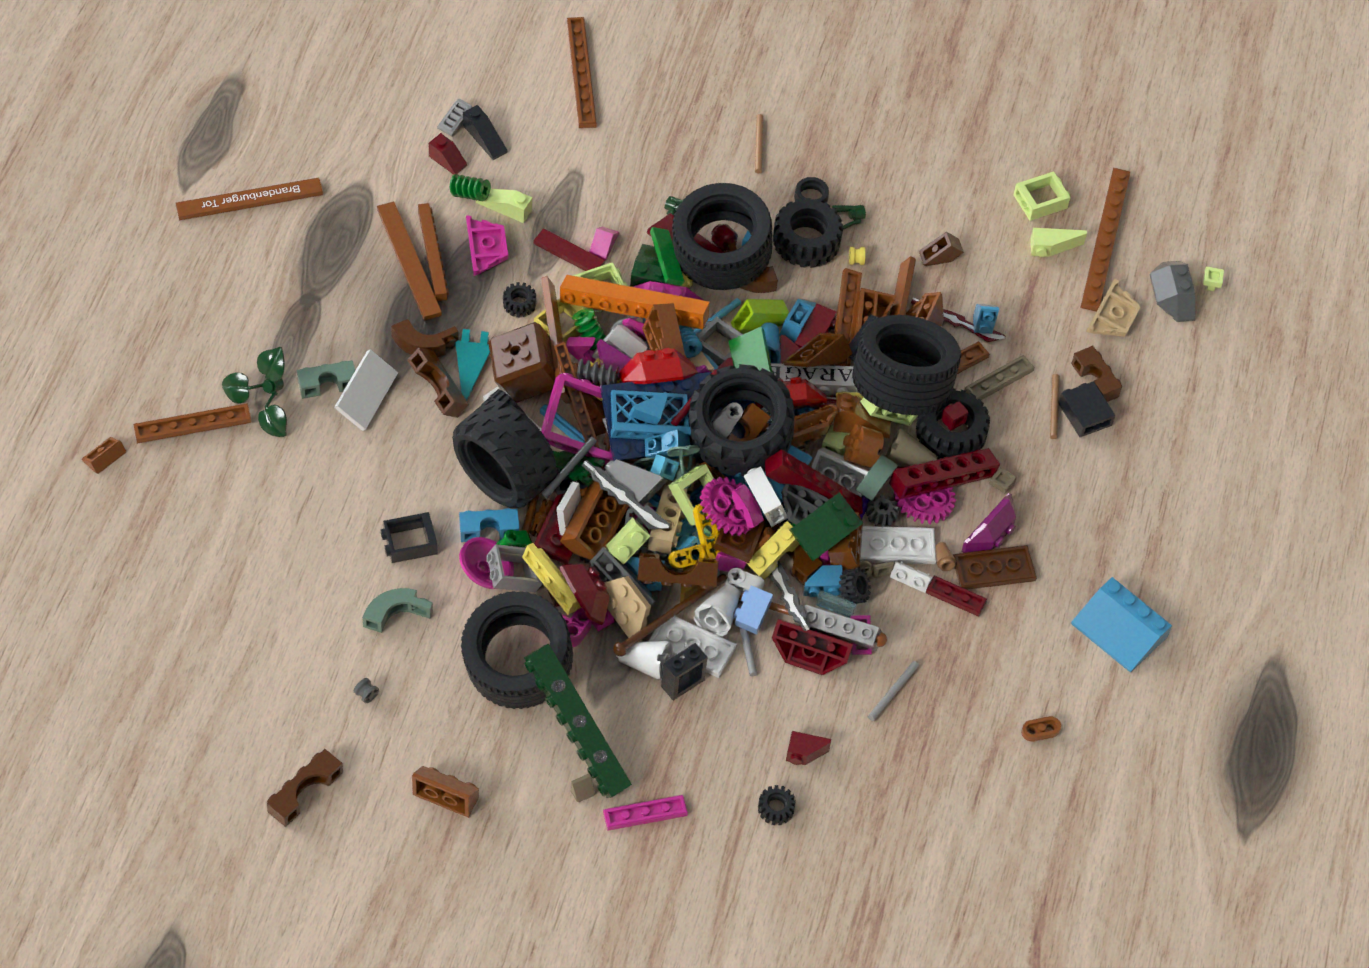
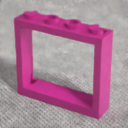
M561 373L555 379L541 432L550 446L576 454L585 443L551 432L563 385L602 398L601 386L593 385L585 379H576L569 373ZM593 446L585 455L604 460V465L613 460L611 447L608 452Z

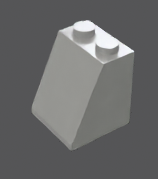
M617 459L615 461L611 460L604 467L606 469L605 472L612 476L611 479L634 494V499L642 506L669 481L660 475Z

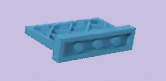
M612 390L611 438L646 439L677 429L690 436L691 430L688 423V414L683 419V426H673L671 424L672 419L687 403V394L667 393L668 397L664 408L670 407L675 414L669 418L666 414L662 413L661 417L666 422L663 425H652L647 422L644 424L638 423L633 417H630L625 408L629 404L632 406L636 405L633 400L637 397H641L646 401L662 393ZM616 396H623L628 402L622 407L616 402ZM674 399L682 400V407L679 410L671 403ZM620 412L628 418L625 423L617 422V415Z

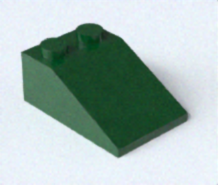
M642 244L631 272L630 287L649 281L668 284L665 283L655 247Z
M839 492L789 531L810 559L814 561L862 525L863 522Z

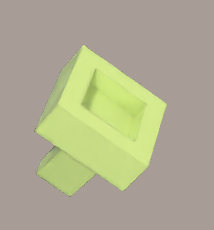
M1212 267L1205 268L1203 285L1207 286V290L1214 291L1215 287H1222L1224 270Z

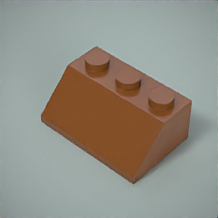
M422 766L412 775V791L414 796L469 818L479 799V788L474 784L462 782L453 775L440 773L433 767Z

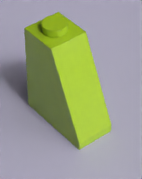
M747 299L730 323L738 332L745 334L761 327L764 323H773L777 327L781 326L787 318L789 311L784 300Z

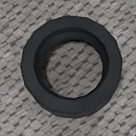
M806 177L797 183L794 195L795 200L800 198L805 200L806 197L801 192L806 189H814L822 194V197L818 198V200H821V203L828 202L829 187L823 180L816 177Z

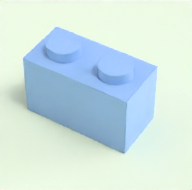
M751 585L749 591L745 590L741 599L743 604L741 608L738 607L733 618L736 619L735 626L758 634L773 601V594Z

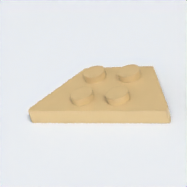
M1114 279L1086 332L1126 336L1141 307L1131 298L1127 291H1123L1120 288L1117 279Z
M626 576L605 582L607 586L606 590L610 595L607 609L628 638H630L646 626L651 605L630 577Z

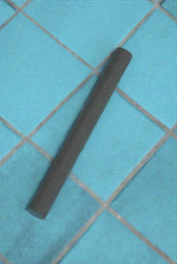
M590 437L542 492L545 498H548L594 446L597 442L595 438Z

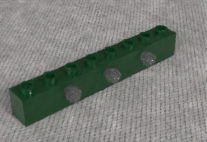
M549 643L525 656L526 662L524 664L526 669L534 674L536 678L535 684L539 690L544 691L547 696L545 700L549 707L554 708L556 711L558 723L566 728L567 738L572 744L576 745L578 749L576 752L582 761L585 760L588 766L587 771L591 778H595L598 782L597 788L601 795L606 796V798H612L631 786L629 778Z

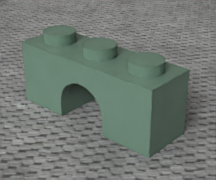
M353 360L323 364L310 368L305 367L297 370L301 398L320 396V386L325 382L335 383L338 386L339 392H343L355 372Z

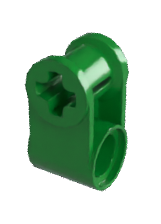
M507 530L504 538L499 540L496 545L526 548L527 545L533 542L526 530Z

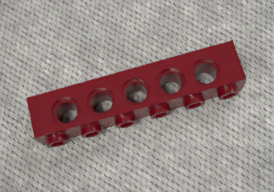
M989 448L979 449L974 452L898 468L893 471L889 484L899 499H904L992 478L998 471L1000 463Z

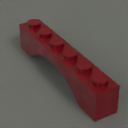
M780 450L765 461L766 476L777 483L802 486L819 493L827 499H831L840 492L855 513L863 514V502L859 495H856L784 450Z

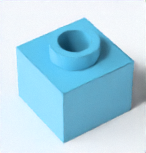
M656 454L650 472L673 481L680 462Z

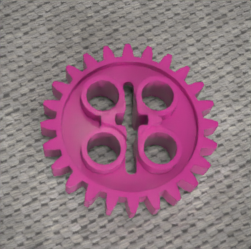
M719 477L717 480L712 479L711 482H708L701 491L702 495L699 498L703 501L700 505L705 507L702 512L708 514L706 519H712L711 525H718L717 530L723 528L725 534L730 531L732 536L735 533L738 536L742 533L746 534L752 528H747L743 509L736 510L734 501L731 503L733 499L732 491L739 487L741 483L736 485L734 479L729 482L727 477L724 480Z
M953 487L899 499L894 491V495H896L894 501L898 502L897 507H902L901 513H908L907 518L913 516L914 522L920 519L921 524L927 520L928 524L931 525L932 520L938 524L940 519L945 521L946 516H950L955 507L956 499L954 497L956 494L952 492Z

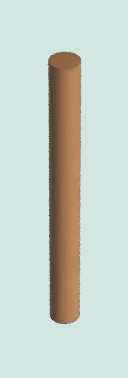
M762 114L756 116L755 173L759 174L762 173Z
M1058 374L1052 375L1051 439H1057L1060 377Z

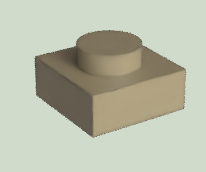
M1000 467L990 479L989 484L1005 494L1015 482L1016 477Z

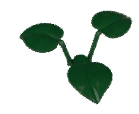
M277 347L261 352L257 358L258 370L265 375L266 379L263 383L248 386V377L243 373L234 372L223 379L222 389L232 402L241 404L248 400L249 390L263 387L265 392L272 395L264 406L265 410L260 411L258 414L259 424L266 433L276 437L287 436V417L285 411L278 405L269 406L273 398L278 395L277 391L281 390L284 386L282 379L285 369L284 353L282 347Z

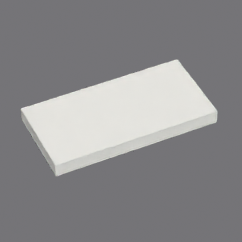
M371 349L368 350L334 408L360 430H366L398 372Z
M863 526L860 562L900 563L902 561L903 564H936L934 528Z
M676 616L658 627L649 642L668 641L672 643L674 656L696 643L708 657L706 673L717 678L722 674L737 646L735 643Z

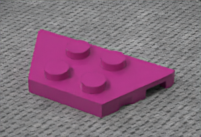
M466 215L473 275L476 276L508 259L505 229L503 225L492 224L483 219L480 222L473 220L472 216Z

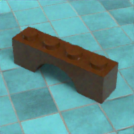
M419 347L407 361L415 373L427 380L435 389L438 397L434 402L441 413L446 416L458 417L467 408L468 402L435 352Z
M766 519L761 533L766 529V527H770L775 532H777L780 529V527L778 524L771 527L770 523ZM800 544L793 552H786L793 561L791 575L802 585H805V582L823 565L819 557L812 561Z
M640 553L638 580H641V583L653 584L654 581L661 582L662 585L666 586L678 583L682 587L700 585V588L712 589V586L716 587L718 559L698 558L697 562L686 571H673L663 564L659 554Z
M326 749L316 753L307 766L301 767L292 780H287L277 794L274 793L267 800L268 813L286 827L300 814L297 798L301 791L313 784L330 786L343 774V763Z

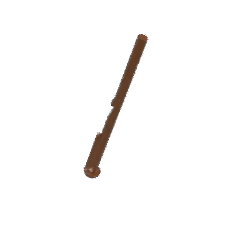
M724 573L717 577L716 587L727 580V576ZM712 586V589H699L624 642H616L613 646L614 653L620 657L625 656L628 648L716 587Z

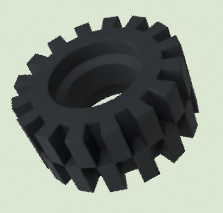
M516 282V286L513 283L510 284V287L507 286L506 291L504 290L503 307L506 309V312H510L511 316L516 314L518 318H520V315L526 317V313L530 315L531 311L534 312L536 307L534 288L531 289V285L526 287L524 282L522 285H520V282ZM516 297H523L527 299L523 303H517L513 301V299Z
M849 569L843 571L842 575H840L841 581H839L841 587H839V590L842 591L841 597H844L843 600L848 605L865 603L870 598L868 596L871 594L869 591L871 585L868 584L870 579H867L868 574L865 573L864 569Z
M775 785L774 789H772V786H769L768 790L764 789L762 794H760L758 813H761L760 817L762 819L766 818V823L772 821L771 825H775L776 822H778V825H782L783 821L787 823L793 817L796 800H794V794L790 795L791 791L789 789L785 791L784 786L781 789H778V785ZM772 800H779L784 803L785 807L780 811H775L769 807V803Z

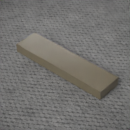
M1022 355L967 385L964 390L968 394H974L977 400H983L1034 371L1035 367Z

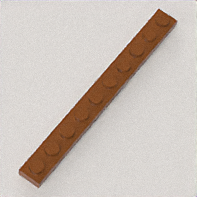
M1113 167L1080 308L1097 312L1100 306L1130 171Z

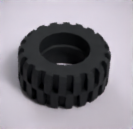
M800 198L796 199L795 202L791 201L786 204V207L783 206L775 217L773 230L775 250L779 255L782 254L781 257L785 261L789 260L792 265L798 264L803 268L805 266H810V268H814L816 265L822 266L826 264V261L830 262L839 252L843 234L842 219L840 215H837L838 212L834 208L831 209L830 205L826 202L821 203V200H811V198L801 200ZM802 227L813 228L819 231L822 236L812 239L804 238L797 235L794 230Z
M953 388L951 398L945 406L935 412L918 415L916 423L917 438L938 459L974 452L982 449L985 445L990 427L989 411L986 406L983 407L984 403L980 399L977 400L974 394H968L966 390L962 389L957 391L956 388ZM960 402L968 411L965 424L969 429L963 432L945 430L937 421L942 419L943 411L948 405Z

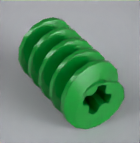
M454 174L451 177L449 187L454 197L483 202L490 194L491 183L488 179L483 180L482 178L477 179L476 177L471 178L470 176L465 177L464 175Z
M590 308L582 309L575 313L572 319L576 320L574 325L579 326L577 331L581 333L580 337H595L593 346L589 349L593 351L597 349L596 344L600 339L603 340L606 335L601 328V324L598 322L594 310Z

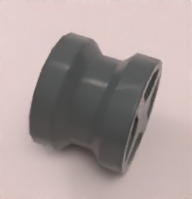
M364 678L355 686L353 691L357 696H361L362 701L366 704L378 695L379 688L373 686L368 678Z

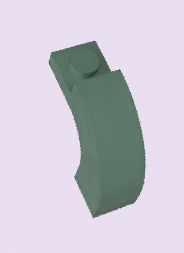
M882 455L864 477L856 491L872 502L899 465Z
M398 588L386 591L374 598L367 606L362 617L363 627L382 633L388 619L400 612H409L430 619L433 614V602L425 598H417V590Z

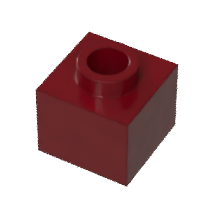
M960 402L953 405L950 404L943 411L942 421L952 431L966 423L968 411Z

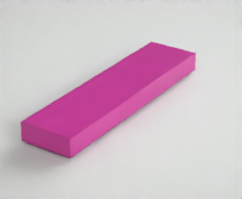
M683 795L603 809L607 831L688 815Z

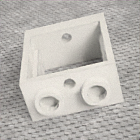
M761 466L749 470L744 475V478L771 527L787 519V514Z

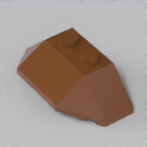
M925 293L922 299L907 311L906 315L923 318L942 326L944 321L942 293Z
M830 404L795 416L794 437L791 445L798 447L803 445L804 441L821 439V435L827 434L839 411L838 406Z

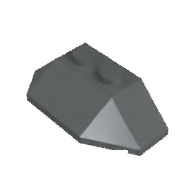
M1182 261L1162 262L1150 273L1157 305L1171 315L1176 322L1195 321V290L1188 264Z
M785 484L781 492L788 521L795 525L829 500L811 489L798 485Z
M603 547L590 561L591 567H594L600 573L601 581L605 583L629 576L651 606L655 603L650 590L641 583V580H638V577L626 564L623 565L607 548Z

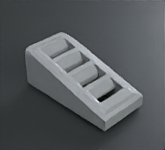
M457 99L439 123L437 129L453 136L463 125V112L472 108V105Z

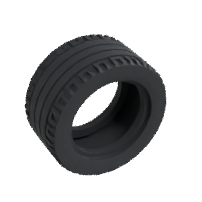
M714 183L694 190L678 205L672 224L674 252L681 271H683L684 275H688L692 282L713 290L737 289L753 282L767 268L773 247L772 219L765 202L756 193L746 187L732 183ZM721 220L736 222L744 226L751 234L750 239L745 245L727 253L708 251L701 247L694 238L701 228L709 223Z
M908 315L884 316L869 323L861 333L852 372L853 383L858 392L867 401L879 408L902 415L929 414L939 410L950 400L961 360V350L955 338L936 323Z
M512 591L494 595L475 608V611L471 613V617L467 619V623L464 626L465 629L461 637V652L467 673L477 691L494 704L512 709H523L541 705L546 701L545 698L547 696L535 684L536 678L533 673L529 672L516 676L502 674L494 670L486 662V651L493 637L503 629L515 625L531 626L541 631L549 639L550 647L566 674L570 676L573 663V647L566 621L562 617L561 612L540 595L530 594L527 591Z

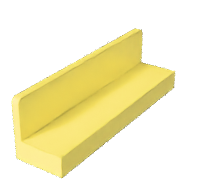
M534 543L527 545L522 558L567 615L582 608L563 574L543 549H538Z

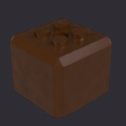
M533 322L491 338L488 344L494 381L516 403L553 389L556 376L550 336L539 323Z

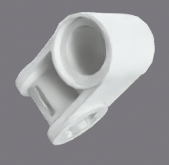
M731 403L721 411L711 424L717 433L725 438L728 437L743 414L742 407L738 403ZM730 410H734V413H733L734 416H731V415H730V413H731Z
M733 568L728 572L725 585L734 584L741 595L745 590L749 591L751 585L762 590L765 581L761 577L750 574L740 568Z

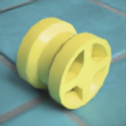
M860 247L859 249L849 248V265H854L855 263L865 264V247Z

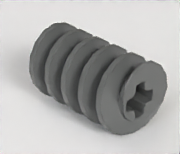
M580 359L577 370L579 380L585 379L591 383L593 381V385L596 386L599 383L600 386L616 384L619 375V367L613 371V366L610 365L608 370H606L604 363L601 368H598V362H595L592 367L590 360L584 365L583 359Z

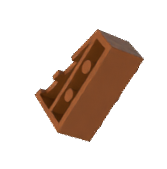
M861 288L854 337L871 314L878 318L887 316L897 295Z
M674 303L653 304L642 327L650 349L652 351L664 348L676 349L686 357Z
M857 512V513H856L857 516H858V517L860 518V520L862 521L859 512ZM863 524L828 550L831 565H842V571L860 568Z

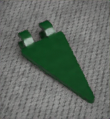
M553 451L557 465L556 468L559 471L575 456V454ZM584 456L567 476L574 481L579 479L584 485L589 486L594 481L589 478L591 473L582 464L588 460L595 467L601 468L605 461L595 457Z

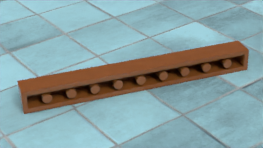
M429 203L418 204V214L434 296L437 301L447 300L449 291L446 288L447 281L444 279L445 271L442 270L443 261H440L442 256L441 252L438 251L440 246L437 243L438 235L435 234L436 225H433L435 223L434 216H431L433 214L432 207H430Z
M565 342L554 345L562 373H569L577 379ZM567 386L585 443L590 437L595 438L597 441L581 391ZM598 441L594 444V447L599 448Z

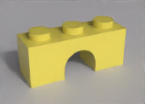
M788 521L752 556L750 563H747L764 580L778 567V560L786 552H793L799 545L798 541L789 531L794 526Z

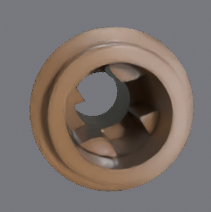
M940 542L936 544L938 568L942 571L952 570L955 567L956 559L946 543Z

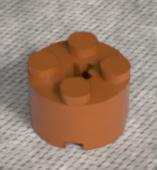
M855 424L850 434L846 435L843 440V445L845 446L844 460L864 467H873L880 455H877L878 450L883 449V434L877 430Z

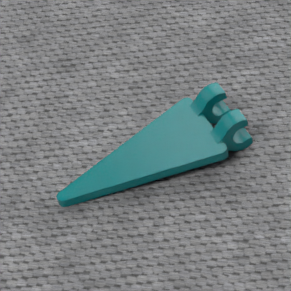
M463 329L461 341L458 340L456 342L461 393L466 401L490 355L488 344L489 332L481 331L480 343L470 342V330Z

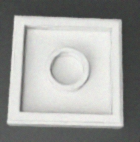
M577 482L571 483L557 507L559 531L562 536L581 501L580 487Z

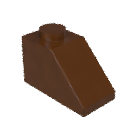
M948 232L943 233L919 250L924 266L949 263L964 253L959 238Z

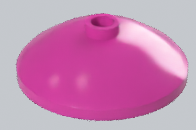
M475 537L469 539L460 550L459 560L461 567L474 583L484 588L496 589L493 588V583L490 579L487 554L497 542L484 537ZM502 561L504 576H513V562Z

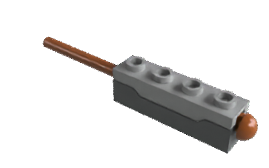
M741 593L739 600L742 599L744 593ZM774 602L771 603L770 610L789 615L785 606ZM804 606L810 629L877 651L878 647H883L887 643L886 634L877 626L812 606Z

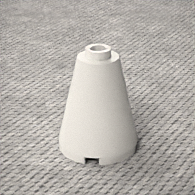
M724 585L699 605L695 610L694 616L696 625L719 637L726 635L733 622L740 597L739 590L733 585Z
M668 641L637 642L626 650L625 656L620 657L616 655V657H618L619 662L657 680H662L663 663L674 656L673 644Z

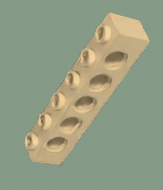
M683 456L684 467L687 469L689 457ZM679 458L672 459L674 461L680 462ZM692 458L691 470L696 467V458ZM669 480L665 484L656 512L670 524V527L651 529L648 550L670 554L672 547L676 548L679 536H676V534L681 532L683 522H680V520L685 519V515L668 487L675 480ZM694 482L691 483L690 488L683 489L689 500L691 494H688V492L693 491Z

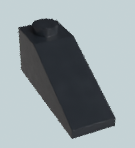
M478 105L463 112V127L492 160L508 153L490 119Z

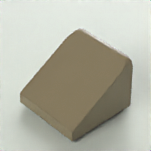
M894 562L872 565L873 578L891 575Z
M586 774L571 782V793L576 802H581L595 795L590 774Z

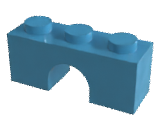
M506 508L503 510L487 509L484 511L468 510L459 512L461 542H467L469 539L480 537L481 531L488 527L494 528L499 532L500 540L504 538L507 530L519 531L518 509Z

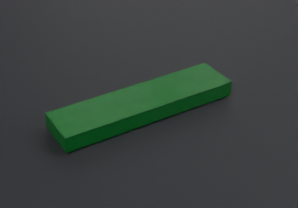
M652 227L650 234L665 283L682 286L685 281L675 256L669 230Z

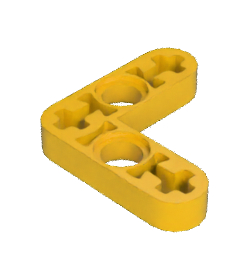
M700 504L696 505L693 510L700 544L671 552L668 562L673 568L694 565L697 562L691 556L694 549L699 552V558L716 559L717 554L721 552L716 549L713 553L709 551V549L714 547L718 530L716 524L711 525L712 519H706L707 513L704 515L700 514V511L705 508ZM705 526H709L712 530L709 537L704 534ZM686 556L684 560L675 561L677 557Z

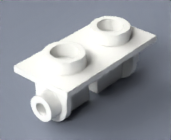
M902 561L900 563L895 562L890 578L926 593V589L933 578L929 573L916 571L914 568L903 564Z

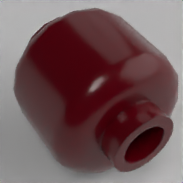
M718 224L713 228L711 240L722 251H726L730 243L737 245L738 234L728 224Z

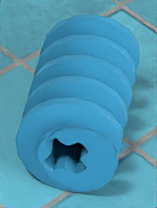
M679 325L686 358L697 356L702 351L701 341L692 327Z

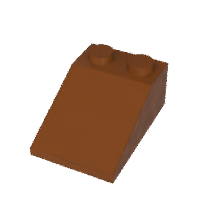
M837 393L836 406H838L839 411L834 418L833 431L850 433L854 425L859 424L877 430L883 434L884 438L890 439L891 421L871 416L860 402L861 398L849 393Z

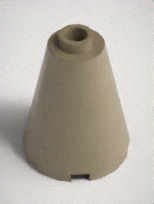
M901 428L896 433L892 441L893 443L886 454L887 458L904 468L914 464L937 460V456Z

